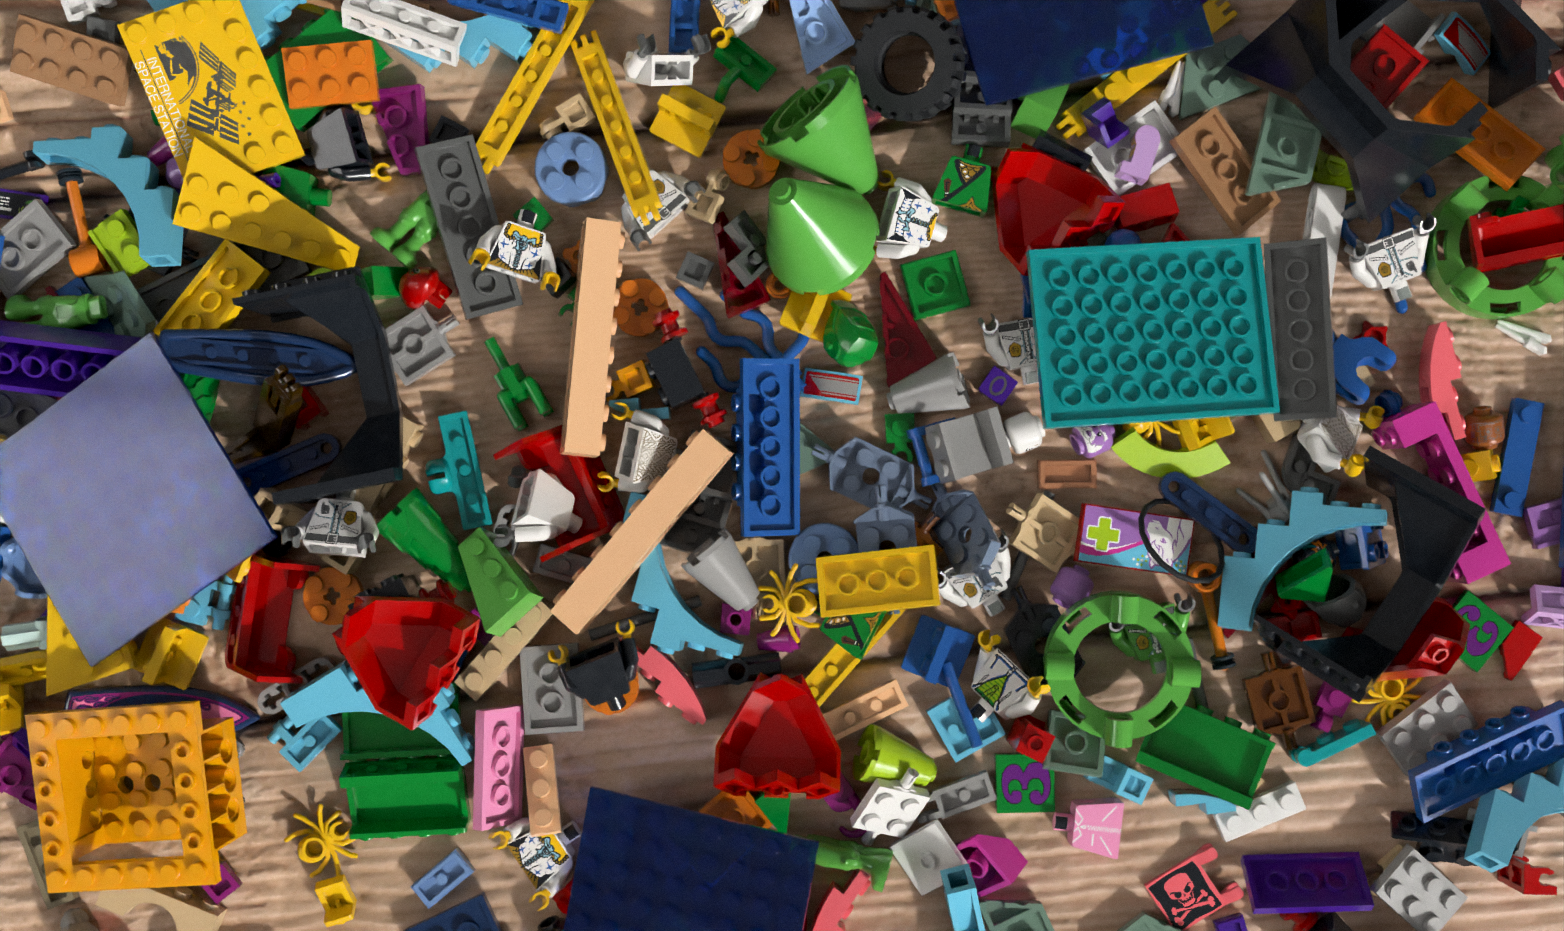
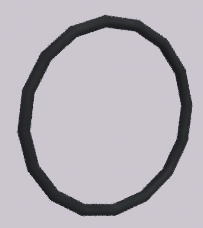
M1154 499L1143 506L1138 517L1139 534L1147 551L1162 568L1176 578L1193 584L1210 583L1221 575L1225 565L1224 547L1221 540L1212 535V538L1218 548L1219 564L1216 572L1210 576L1194 578L1178 572L1164 562L1152 548L1145 533L1144 518L1148 509L1153 506L1171 503L1166 499Z

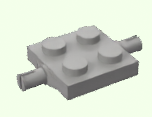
M423 305L385 329L394 371L405 386L412 384L456 356L448 343L446 335L448 331L460 325L454 314L438 323L433 319L426 306Z

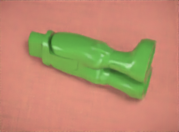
M427 190L418 196L408 207L403 208L398 221L388 229L376 227L369 233L389 253L392 252V255L409 270L414 269L417 265L416 255L422 245L435 238L438 231ZM415 228L413 235L404 244L396 248L405 234Z
M88 293L64 296L48 294L38 298L36 301H32L26 295L19 294L10 296L5 305V316L9 320L22 321L35 315H42L43 317L39 321L20 323L68 329H80L90 324H96L99 319H104L108 316L104 296H93Z
M795 834L790 850L802 853V858L808 856L811 862L823 867L845 871L859 869L869 873L873 890L883 892L893 856V850L887 848L863 847V845L858 844L856 841L838 840L816 834H808L807 837Z

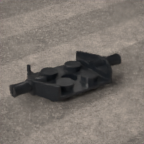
M1021 585L1011 590L1018 606H1016L1017 611L1007 622L1003 630L1024 673L1029 678L1043 676L1040 686L1047 685L1044 675V653L1036 651L1035 642L1040 637L1048 638L1051 629L1061 616L1058 610L1059 606L1051 603H1031ZM1064 624L1062 627L1069 634V630L1066 624ZM1078 649L1074 656V678L1086 663ZM1065 695L1063 699L1067 700L1069 704L1072 705L1067 695Z

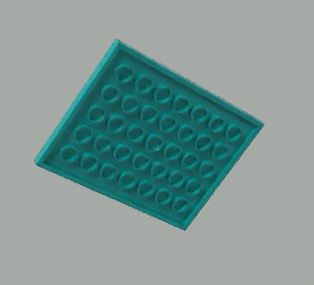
M1260 237L1034 249L1026 252L1043 429L1266 415L1280 412Z

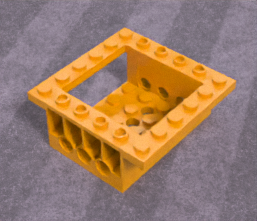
M200 700L32 712L25 715L48 893L216 885L222 881L218 850L247 833L233 717L202 719ZM152 774L160 779L161 786L159 789L155 788L151 783ZM125 776L132 779L134 784L133 790L126 788L124 784ZM182 840L183 856L79 861L80 857L105 844Z

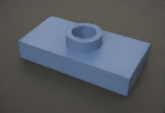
M457 847L410 887L426 907L430 909L476 869Z

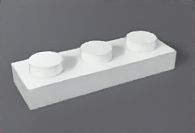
M1291 780L1254 795L1249 810L1236 805V811L1212 815L1222 839L1228 842L1306 810V806L1296 782Z

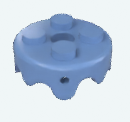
M563 132L552 136L539 149L535 159L534 170L539 187L550 200L568 207H578L596 201L602 195L609 175V166L603 150L589 136L578 132ZM568 161H575L579 164V170L573 176H568L563 172V167Z
M817 523L803 529L800 535H797L792 542L788 555L790 569L794 563L798 564V568L793 575L795 581L799 582L806 578H817L815 558L822 551H828L833 556L859 553L858 543L846 529L832 523ZM808 583L801 586L803 589L819 595L818 583Z
M49 526L23 528L18 535L4 542L0 547V555L3 557L2 576L15 587L16 591L14 593L19 597L33 599L48 597V568L46 570L41 569L38 565V558L41 554L48 556Z

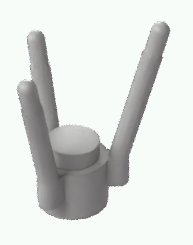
M1262 450L1261 455L1280 493L1277 492L1264 472H1260L1259 476L1273 496L1266 502L1268 508L1264 507L1241 488H1236V492L1258 509L1266 519L1274 518L1275 520L1286 522L1290 519L1291 497L1287 493L1267 451Z

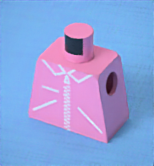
M1115 797L1072 800L1070 814L1054 812L1053 830L1068 831L1067 841L1075 848L1118 859L1124 803Z

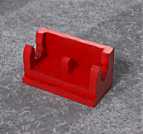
M1170 183L1119 196L1126 203L1115 221L1117 230L1130 229L1137 233L1175 222L1180 211Z
M1512 855L1509 865L1497 870L1498 881L1522 894L1557 895L1556 886L1539 882L1541 875H1552L1554 871L1547 867L1530 865L1527 863L1529 859L1525 856L1521 858Z

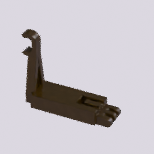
M285 364L277 367L274 375L264 379L253 421L254 428L222 452L200 462L190 471V475L197 484H200L203 481L202 478L214 470L222 473L226 467L276 452L290 445L303 402L301 397L303 386L299 382L295 383V376L292 373L288 374L289 369Z

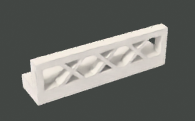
M401 0L343 1L341 5L342 27L454 67L457 66L460 45L465 36L467 24ZM440 49L449 51V52H451V54H450V53H447V52H444V51H441Z

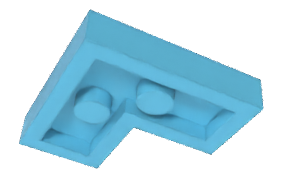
M951 696L926 710L955 763L1006 735L994 711L983 723L974 716L973 720L983 745L972 748Z

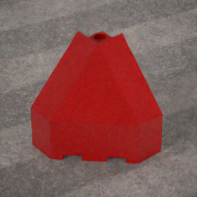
M1024 142L1021 148H1008L999 167L991 166V182L999 250L1023 276H1028L1026 257L1028 250L1085 247L1088 245L1087 239L1098 231L1103 234L1113 227L1126 203L1100 177Z
M355 596L353 609L347 611L343 617V626L334 631L332 635L375 710L413 731L433 714L437 707V704L433 703L441 688L448 689L460 669L456 665L464 650L470 652L476 642L481 618L445 598Z
M1436 597L1400 653L1377 682L1447 675L1465 650L1470 624L1446 599ZM1349 626L1341 637L1360 635L1364 630Z
M761 672L759 673L716 744L713 787L733 796H746L747 791L764 792V797L788 798L789 793H806V799H821L840 792L841 750L802 674L793 678L785 674H776L771 678Z

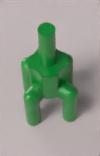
M495 337L486 340L484 343L500 370L494 375V379L500 388V391L497 393V399L513 428L521 432L529 427L517 405L530 397L538 412L544 418L553 414L554 411L538 382L533 377L526 376L519 363L510 366Z

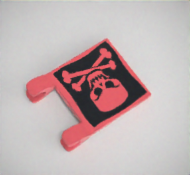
M1206 843L1188 858L1144 884L1168 922L1183 931L1223 906L1235 902L1244 896V892L1236 882L1228 884L1219 893L1201 865L1211 862L1218 857L1217 851L1210 843Z

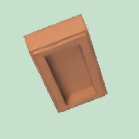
M1096 459L1037 460V489L1097 488Z

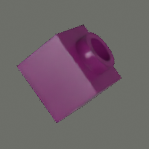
M723 602L720 633L749 635L752 608L746 612L744 609L737 611L726 602ZM733 614L740 615L741 623L738 625L732 624L730 617Z

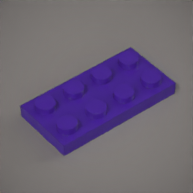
M1359 852L1242 855L1240 862L1253 914L1372 911L1374 907Z

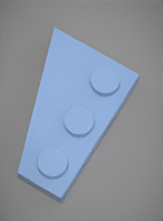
M789 0L806 74L854 44L853 36L831 0Z

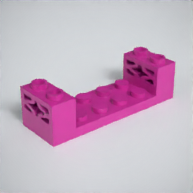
M1436 401L1409 405L1395 415L1383 417L1381 425L1373 429L1372 437L1375 443L1381 446L1382 450L1406 448L1415 444L1417 452L1427 462L1429 467L1428 475L1432 480L1485 508ZM1486 510L1482 521L1447 581L1469 584L1511 564Z

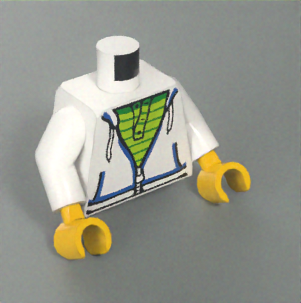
M990 629L981 631L978 634V642L981 646L971 688L981 699L970 711L982 723L993 711L997 712L1005 720L1032 714L1041 700L1042 694L1050 692V686L1048 684L1040 686L1043 676L1029 678L998 648L995 650L993 646L998 645L1001 641V637L998 634L991 636L989 639Z

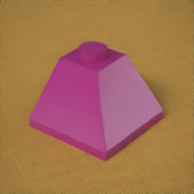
M976 834L955 844L971 867L978 898L1012 884L1028 863L1010 839Z

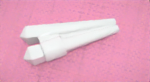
M1177 61L1165 90L1162 91L1158 100V104L1163 111L1166 110L1167 106L1170 107L1168 114L1172 118L1179 113L1185 62Z
M1499 319L1497 321L1498 324L1495 326L1497 329L1522 344L1526 349L1539 356L1547 354V347L1542 344L1552 342L1551 335Z

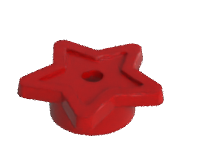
M1364 321L1361 334L1352 339L1373 337L1388 347L1386 344L1388 327H1374L1368 321Z
M1276 588L1272 592L1275 603L1271 608L1272 613H1284L1291 621H1294L1297 611L1307 607L1302 600L1281 599ZM1286 600L1290 601L1289 605L1285 603Z

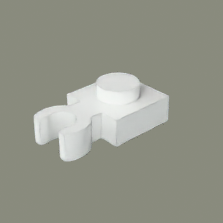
M60 0L66 18L72 25L87 21V16H100L98 7L112 8L118 4L116 0Z

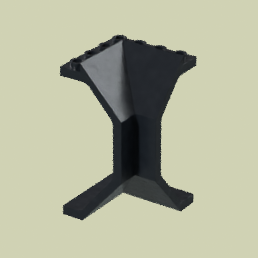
M1297 0L1282 16L1232 58L1215 75L1221 84L1225 83L1231 76H1237L1290 100L1342 155L1347 163L1356 196V203L1341 213V216L1348 223L1357 217L1361 220L1365 218L1368 223L1372 222L1429 168L1475 140L1476 138L1471 133L1482 124L1479 119L1488 111L1481 102H1478L1451 126L1400 120L1393 117L1341 59L1336 0Z
M1336 0L1340 56L1349 69L1353 42L1407 0ZM1430 0L1480 3L1491 27L1488 105L1494 109L1548 80L1552 69L1549 56L1561 49L1521 9L1522 0Z
M360 266L270 284V291L261 292V289H251L243 291L241 297L232 298L234 305L269 316L272 323L302 317L313 318L352 346L366 420L316 484L272 492L274 505L311 504L318 502L322 498L335 499L337 493L403 480V411L386 330Z
M1369 446L1363 455L1366 485L1383 494L1391 501L1402 572L1364 631L1360 635L1301 642L1261 616L1256 615L1254 618L1258 627L1257 631L1263 638L1262 640L1265 642V645L1278 654L1283 664L1290 662L1298 664L1359 703L1400 653L1444 587L1482 521L1486 508L1372 446Z

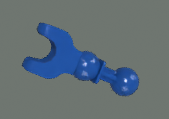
M1332 329L1336 393L1353 404H1364L1369 398L1370 390L1368 385L1357 376L1356 368L1368 365L1379 371H1387L1396 363V355L1391 349L1375 338L1361 337L1350 339L1341 334L1337 339L1336 333Z

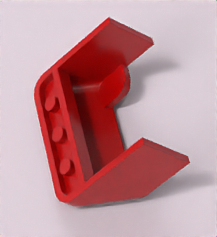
M1564 203L1504 217L1492 216L1491 212H1483L1468 218L1467 228L1473 267L1481 272L1564 256Z
M562 425L524 437L493 454L494 459L497 460L516 453L521 464L526 469L535 471L542 468L545 473L556 475L562 485L575 497L572 513L582 518V526L574 534L566 530L555 537L559 548L539 557L541 562L610 533L617 523L623 522L625 515L624 508L614 487L609 492H602L597 487V485H607L610 481L608 478L598 477V473L607 472L600 456L591 458L560 454Z
M252 554L249 572L243 576L240 583H235L236 590L233 596L225 649L226 667L255 682L302 684L303 678L291 673L296 665V656L292 653L291 648L286 646L294 589L302 588L309 578V571L319 572L320 566L302 560Z

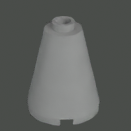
M947 353L891 385V392L886 394L891 410L896 409L898 414L970 408V399L964 376L959 368L956 369V366L960 364L955 353Z
M725 528L717 532L720 537L716 541L710 537L686 558L688 562L682 563L681 566L684 571L735 610L744 609L746 612L758 603L757 596L760 591L731 533Z

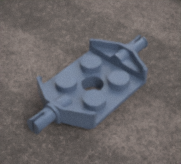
M856 436L835 451L826 449L816 443L814 448L824 454L815 450L811 453V455L827 461L826 463L829 464L830 490L836 491L869 508L875 506L874 485L886 484L887 500L899 508H902L907 503H913L927 510L929 505L919 500L929 504L932 501L931 498L916 492L913 464ZM868 468H875L879 473V478L874 484H867L863 481V472Z
M941 482L932 484L931 488L937 497V501L932 508V511L936 514L929 520V523L937 515L941 518L932 529H934L941 545L945 548L944 551L955 573L951 572L950 576L957 578L978 576L983 589H991L992 586H995V582L989 570L1001 546V542L975 493L965 489L948 493ZM971 528V539L969 542H966V532Z
M886 484L874 485L875 506L853 521V524H856L859 553L880 551L881 543L884 540L894 542L896 549L916 547L914 514L892 505L887 500ZM892 610L887 612V614L892 615L893 612L894 614L900 613L899 610Z

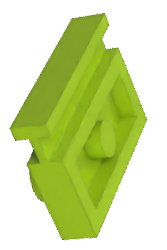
M121 208L99 223L98 227L87 232L114 272L125 271L129 278L149 266L139 256L137 226L127 209Z

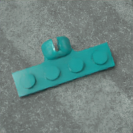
M467 411L438 416L445 446V456L428 461L425 471L427 477L445 473V477L428 481L429 488L434 494L446 492L455 494L463 530L491 525L493 523Z

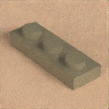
M37 819L17 827V833L47 910L80 897L79 892L48 893L39 821Z

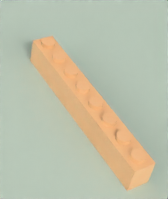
M587 217L582 223L560 454L595 458L600 456V451L604 452L606 434H602L603 422H607L609 415V405H605V395L610 393L612 377L607 375L608 364H612L614 359V347L610 346L611 335H615L617 328V318H613L614 306H618L620 290L615 288L616 278H620L622 273V261L618 260L619 249H623L625 242V232H621L622 222Z
M702 429L699 433L696 430L685 443L688 447L681 455L678 453L674 455L666 466L669 470L662 478L657 476L648 486L649 494L643 501L638 499L628 511L631 515L624 523L620 521L609 533L612 538L605 546L600 544L590 556L593 559L586 568L582 566L573 575L571 580L574 583L567 591L563 589L554 598L553 603L555 606L550 612L576 635L585 632L733 456L734 453L709 431Z

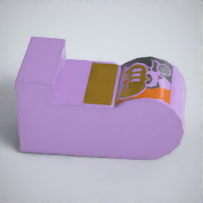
M1151 125L1142 126L1130 138L1131 152L1128 161L1123 160L1117 166L1114 177L1141 186L1148 180L1160 143V133L1155 127Z

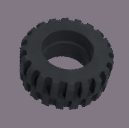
M915 5L890 7L888 12H879L872 17L874 21L870 25L865 24L860 30L863 35L860 40H855L853 48H857L855 57L851 56L850 65L854 66L855 74L859 80L862 98L868 102L867 106L872 111L881 113L880 116L911 122L932 118L938 115L939 111L946 110L951 105L950 101L954 97H958L962 90L959 88L961 82L966 80L967 72H964L965 64L968 63L967 54L963 50L965 43L963 38L957 34L956 27L939 13ZM904 36H918L924 39L932 47L935 56V68L930 81L924 88L911 93H904L893 88L886 78L884 69L885 57L889 48L896 40Z

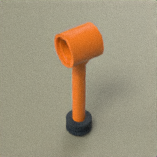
M75 167L61 169L56 172L60 186H66L80 246L70 250L68 253L71 269L78 278L109 271L111 266L96 244H92L91 237L87 233L89 228L78 186L84 182L82 171L80 168Z
M1195 561L1188 566L1187 575L1198 578L1199 572L1207 569L1210 576L1216 572L1217 566L1205 561ZM1222 574L1210 583L1193 584L1187 582L1191 587L1197 589L1198 593L1202 594L1215 655L1210 657V660L1214 661L1211 663L1214 664L1212 665L1213 670H1227L1236 666V662L1233 661L1235 660L1233 658L1234 653L1227 652L1222 628L1217 626L1218 610L1213 591L1220 586Z

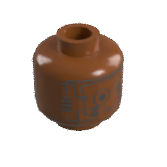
M1476 406L1473 408V412L1464 416L1466 422V429L1464 430L1466 437L1464 440L1469 445H1472L1473 449H1495L1498 447V443L1504 440V417L1500 412L1492 410L1491 406Z

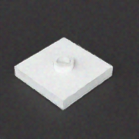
M938 819L893 842L889 847L890 850H893V855L922 896L943 885L940 870L968 864Z

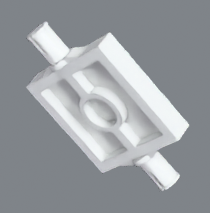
M908 768L900 780L889 781L876 778L851 816L850 821L853 828L867 830L861 838L865 845L871 846L879 834L903 838L929 801L930 795L927 789L912 785L919 776L918 771L914 768L912 770Z

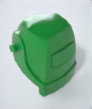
M832 300L830 305L833 309L826 323L823 336L825 351L837 363L845 367L858 366L871 360L878 346V338L867 316L860 308L848 301Z

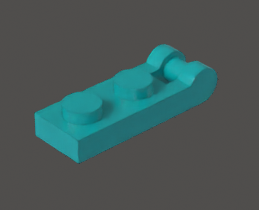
M1352 719L1343 723L1342 729L1336 732H1324L1316 737L1317 741L1304 747L1298 745L1297 749L1289 750L1288 754L1294 762L1308 767L1376 735V732L1371 723L1361 719Z

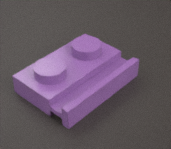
M1562 497L1524 507L1523 516L1528 534L1533 541V544H1531L1532 549H1541L1560 543Z

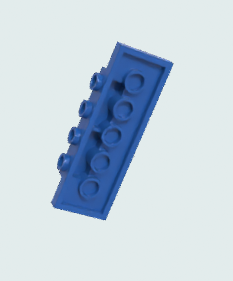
M741 358L740 388H736V394H733L731 397V409L733 412H736V424H732L731 438L733 442H737V453H734L731 457L732 470L737 471V483L732 484L731 495L732 499L737 501V506H740L741 536L800 535L799 359Z
M1559 700L1537 711L1532 710L1528 706H1516L1510 710L1511 714L1503 718H1489L1485 721V726L1477 730H1463L1459 735L1460 737L1451 742H1437L1434 745V749L1426 753L1427 762L1408 770L1416 817L1423 823H1426L1496 788L1505 786L1531 772L1564 758V702Z

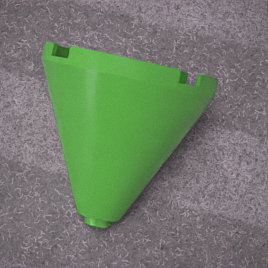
M840 65L818 75L816 79L820 83L808 90L801 87L789 97L763 126L760 135L764 138V142L758 140L757 144L766 155L834 185L848 187L859 194L864 193V195H868L878 186V167L858 77L848 65Z
M781 178L773 183L768 197L766 254L773 274L784 286L804 295V292H817L819 295H826L848 286L866 270L875 255L873 246L880 230L874 210L861 194L844 186L793 178Z

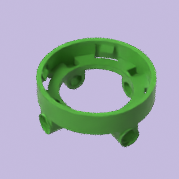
M1483 176L1471 182L1467 181L1447 194L1437 204L1431 213L1436 218L1437 224L1429 233L1425 253L1427 264L1425 272L1435 291L1446 303L1466 315L1494 320L1522 315L1534 311L1547 303L1552 302L1556 304L1564 299V256L1544 260L1537 275L1527 284L1512 290H1498L1487 287L1489 280L1480 270L1474 267H1465L1459 247L1461 231L1469 216H1474L1489 202H1512L1518 195H1521L1530 200L1525 206L1529 211L1563 204L1564 192L1553 183L1544 186L1531 178L1521 176L1506 192L1501 187H1496L1498 185L1487 176ZM1437 231H1445L1443 241L1445 260H1438ZM1517 302V309L1506 312L1507 307L1490 308V303L1510 304Z
M1099 592L1074 603L1054 624L1044 649L1045 680L1051 688V695L1058 708L1073 724L1092 735L1103 738L1105 745L1110 747H1132L1133 739L1149 735L1164 727L1182 709L1188 699L1191 688H1199L1201 683L1200 660L1194 658L1190 641L1182 626L1157 602L1133 592ZM1086 607L1091 614L1079 621L1068 634L1062 626L1065 622L1071 624L1082 614L1080 609ZM1158 612H1160L1159 618L1168 626V628H1174L1177 636L1174 639L1172 638L1168 630L1158 620L1154 618V616ZM1109 622L1142 626L1156 637L1165 655L1166 672L1162 686L1148 703L1134 710L1114 712L1099 708L1083 696L1075 682L1074 656L1080 642L1093 629ZM1065 695H1067V697L1069 698V700L1071 701V703H1072L1082 714H1084L1085 717H1084V718L1079 717L1077 714H1075V713H1077V711L1069 704V702H1068L1067 700H1061V699H1062Z

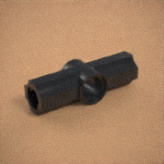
M779 652L743 657L733 656V659L727 658L692 663L695 689L728 684L740 685L744 682L755 681L760 672L771 678L776 674H782ZM734 663L742 664L745 668V674L739 678L733 677L729 672L730 665Z

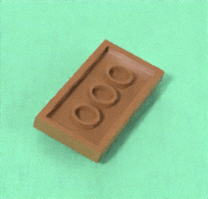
M18 14L10 72L119 107L125 106L133 63L126 46L27 14Z
M1216 106L1209 109L1169 141L1235 236L1242 234L1281 202L1275 191L1252 196L1245 195L1253 159Z

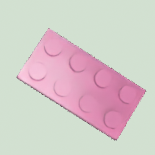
M513 704L476 710L473 830L484 831L512 824L522 818L523 705Z

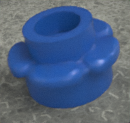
M1385 389L1375 398V406L1382 407L1385 410L1383 416L1389 417L1401 412L1403 400L1398 393Z

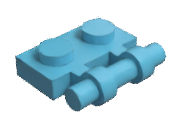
M198 563L197 574L194 578L192 577L189 588L191 589L190 603L188 606H185L183 614L175 613L174 619L204 626L207 625L208 617L212 616L214 617L212 629L224 630L225 622L229 620L231 614L229 605L232 594H235V582L226 574L223 581L218 580L220 569ZM215 590L220 592L217 606L211 605Z
M287 715L283 720L279 719L273 725V730L269 733L267 739L272 744H276L282 738L287 744L279 753L301 772L343 728L328 715L306 723L295 734L291 729L294 724Z

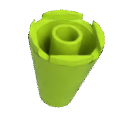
M870 724L863 731L857 744L862 747L860 756L854 755L852 772L854 779L865 783H874L876 778L889 781L900 780L908 768H911V770L914 768L919 773V776L912 785L926 786L935 779L937 766L932 757L879 725Z

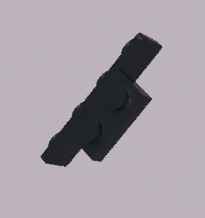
M1391 811V837L1394 839L1417 841L1415 850L1430 862L1456 863L1461 866H1477L1464 859L1473 825L1472 820L1438 816L1423 823L1416 817V813ZM1517 844L1514 848L1513 854H1515L1517 851Z

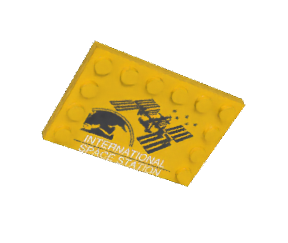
M188 0L117 25L183 179L195 136L253 175L306 156L240 0Z

